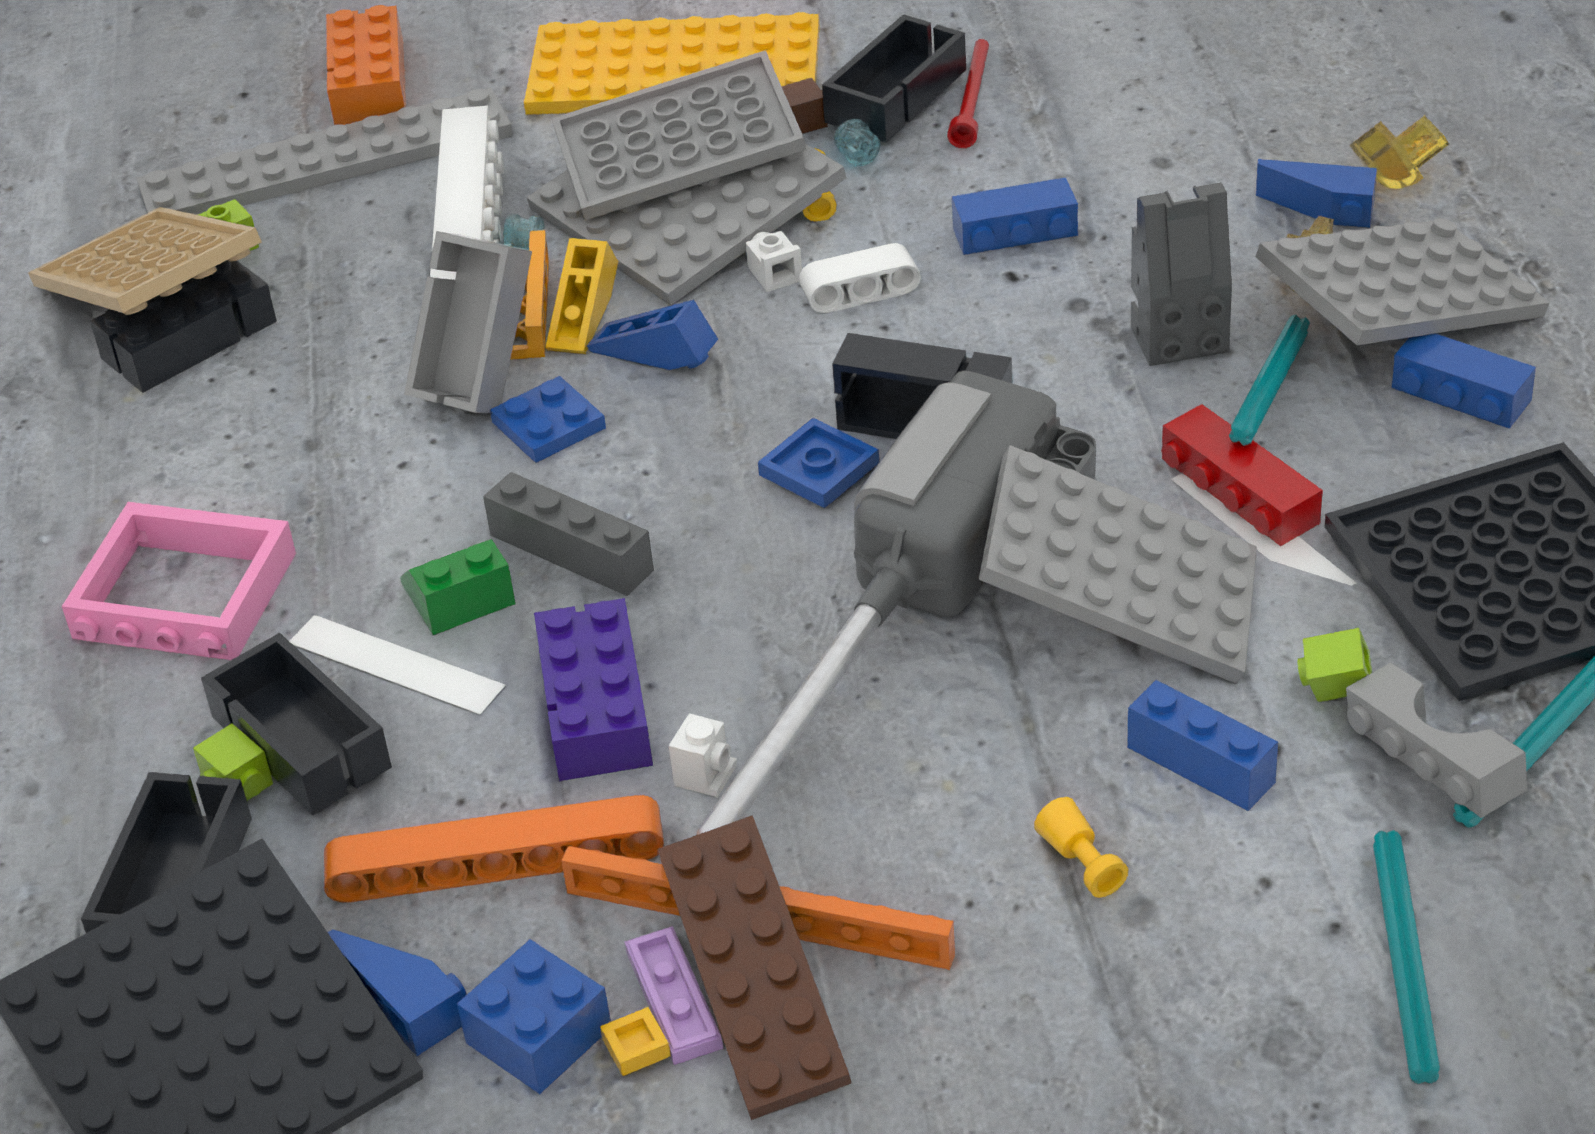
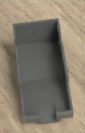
M1222 182L1198 187L1193 186V192L1197 198L1173 202L1168 190L1164 193L1137 198V228L1136 226L1132 227L1131 288L1138 300V307L1135 301L1131 302V329L1149 366L1229 352L1232 276L1227 191Z

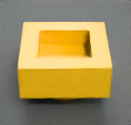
M649 1007L600 1026L602 1040L622 1077L671 1057L669 1043Z

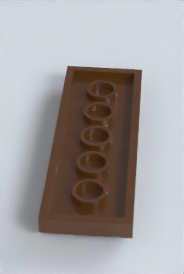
M753 815L657 849L751 1120L852 1084L849 1071Z

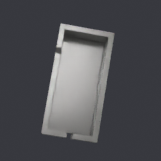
M436 231L429 268L456 272V277L454 280L427 276L404 395L435 403H443V405L474 413H490V409L502 403L532 251L465 235Z

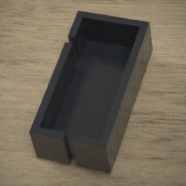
M903 14L822 84L825 123L887 143L905 127V122H910L966 71L965 33L937 24L933 28L934 53L932 54L931 22Z
M226 260L216 265L217 270L213 274L201 279H194L193 277L181 283L182 289L165 297L158 295L146 301L148 306L139 312L126 315L125 313L108 309L104 314L90 320L100 357L119 374L123 373V377L144 393L241 341L232 308L233 303L236 304L242 332L246 337L277 322L268 283L240 262Z
M847 333L832 363L834 394H838L835 399L837 429L892 439L898 438L932 392L940 384L950 382L958 372L972 371L1012 383V357L974 352L972 358L966 357V350Z
M281 633L274 635L201 677L212 718L223 728L233 723L264 750L271 775L312 816L348 795L347 786L350 784L357 789L392 768L383 727Z
M148 772L81 917L85 933L238 852L252 821L241 779L199 776L196 785L206 816H202L190 775Z

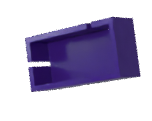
M625 598L585 604V611L576 612L575 606L534 613L551 738L559 781L653 766L648 726Z

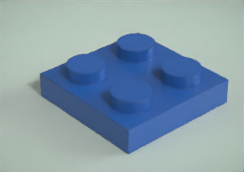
M561 376L548 380L490 409L492 423L535 463L606 428L604 414Z
M812 418L759 460L758 472L759 476L826 508L880 462L879 449Z

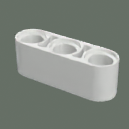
M898 243L814 261L806 265L799 274V283L811 307L819 313H830L905 295L917 288L921 279L920 271L908 250Z

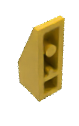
M569 238L545 346L547 351L586 354L588 350L587 345L593 339L610 301L618 266V260L607 241Z

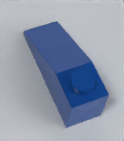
M1258 159L1256 196L1330 225L1370 228L1375 200L1377 168Z
M690 300L607 322L588 343L587 347L592 353L662 369L672 370L685 366L692 369L708 359V352L717 342L718 337L696 302Z
M334 929L328 932L400 1038L416 1056H419L462 1027L457 1003L467 993L460 980L453 973L445 975L432 960Z

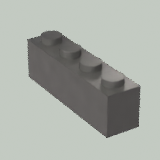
M513 472L506 475L483 496L490 536L623 595L628 596L654 571L649 531Z

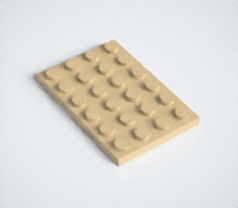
M159 207L28 272L35 287L129 315L148 306L146 301L158 295L165 297L182 289L181 283L193 277L194 279H201L213 274L217 270L216 265L226 260L232 262L248 256L251 253L250 248L262 242L254 227Z

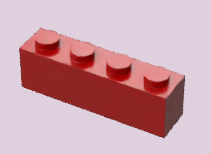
M1203 404L1162 426V459L1170 467L1175 468L1193 480L1198 488L1209 492L1221 501L1228 510L1237 513L1253 525L1259 533L1266 535L1279 546H1283L1321 523L1323 490L1252 440L1250 444L1245 446L1239 441L1233 443L1229 438L1232 430L1231 424Z

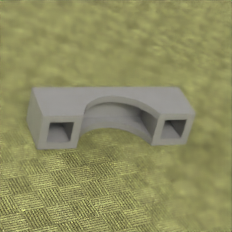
M1392 662L1346 688L1348 702L1347 719L1351 727L1358 734L1365 735L1381 746L1389 756L1398 758L1415 770L1423 780L1432 782L1449 794L1457 804L1466 806L1481 818L1528 790L1525 751L1492 729L1473 733H1451L1435 729L1426 724L1423 683Z

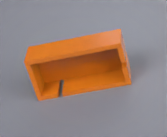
M376 5L365 9V13L358 14V10L351 11L347 9L326 14L327 93L334 125H346L362 121L368 116H381L397 112L401 108L406 107L404 48L397 6Z

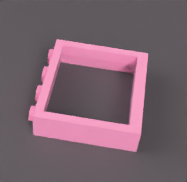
M127 502L62 605L72 639L226 660L238 657L296 555L289 523L283 520ZM138 546L252 560L220 617L104 602Z

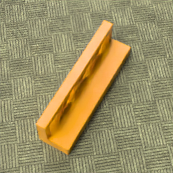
M546 230L530 231L529 250L532 251L524 289L527 291V294L523 296L520 313L525 315V319L517 324L515 338L519 336L526 340L527 344L513 345L510 360L545 357L549 282V254Z

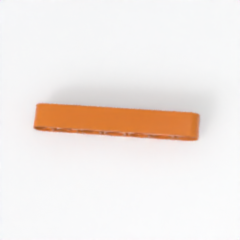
M633 795L342 836L331 840L324 848V891L334 901L349 903L562 873L561 860L568 846L587 850H599L603 853L633 859L649 860L659 855L657 849L664 846L660 807L652 797Z

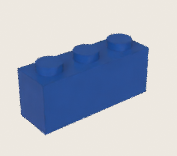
M1066 177L951 196L953 230L963 255L1078 236V203Z
M1428 334L1409 337L1394 355L1392 388L1510 429L1532 401L1536 367L1448 337Z
M1155 680L1128 707L1127 748L1229 802L1249 811L1276 783L1278 741L1158 680Z

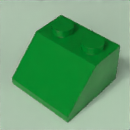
M492 539L474 544L439 559L431 560L409 569L400 576L403 587L432 635L516 604L509 564Z

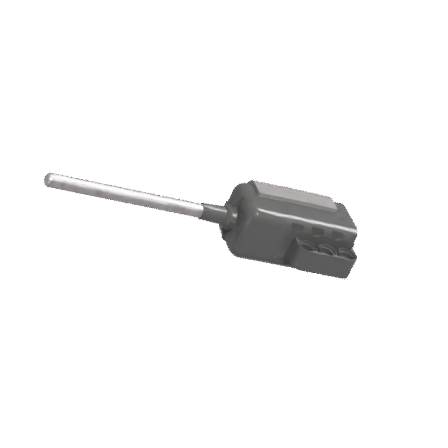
M972 371L958 372L950 382L940 384L932 392L856 494L854 502V558L856 561V575L861 587L865 591L855 605L853 614L699 827L696 835L735 822L745 816L873 632L883 624L897 605L903 608L910 606L940 617H953L967 608L983 584V581L979 580L1002 457L1009 445L1034 453L1045 460L1067 469H1073L1095 480V439L1085 432L1060 425V418L1056 417V403L1052 398L1042 392Z

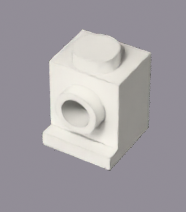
M782 231L775 233L760 232L752 240L745 242L748 268L766 292L799 282V274L802 271L800 248L798 245L793 246ZM779 263L785 269L776 273L772 272V266Z
M689 713L669 744L674 786L718 798L737 766V758L730 757L731 747L726 743L724 722Z

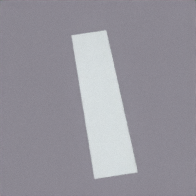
M1181 473L1171 479L1248 543L1257 546V550L1270 561L1350 586L1356 584L1354 580L1299 536L1283 546H1279L1266 535L1259 533L1253 525L1237 513L1228 510L1221 501L1209 492L1198 488L1193 480L1185 474Z
M316 615L289 641L294 646L477 714H481L506 686L500 682Z

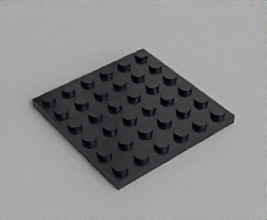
M1564 442L1325 514L1324 528L1458 701L1590 660L1595 656V476Z
M263 838L0 980V1019L71 1134H331L423 1079V1069Z

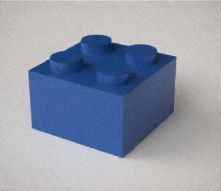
M531 939L457 1003L466 1044L539 1094L602 1038L600 1026L611 1022L605 988Z

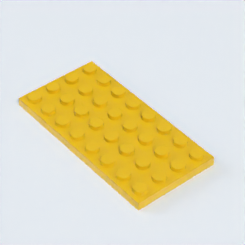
M797 12L792 15L774 16L765 13L749 17L726 15L721 18H702L692 16L687 19L672 20L666 18H655L646 21L621 19L616 22L588 20L582 23L563 24L561 22H550L539 25L524 99L525 114L570 113L765 50L781 86L812 78L816 83L820 33L819 14Z

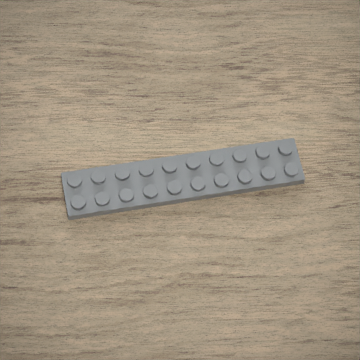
M475 89L468 94L453 98H439L433 103L417 107H404L397 112L381 116H368L362 121L346 125L337 124L330 126L326 130L310 134H297L283 141L261 143L255 148L239 152H226L219 157L203 161H190L180 167L164 171L154 170L147 175L136 177L147 213L163 207L198 215L214 205H222L234 199L241 206L439 156L443 109L488 106L490 120H497L499 140L513 137L511 123L493 89Z

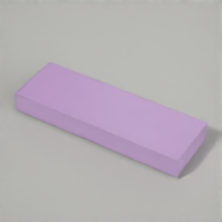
M673 926L625 941L627 956L648 1006L669 1043L670 1058L673 1065L723 1049L721 1034Z

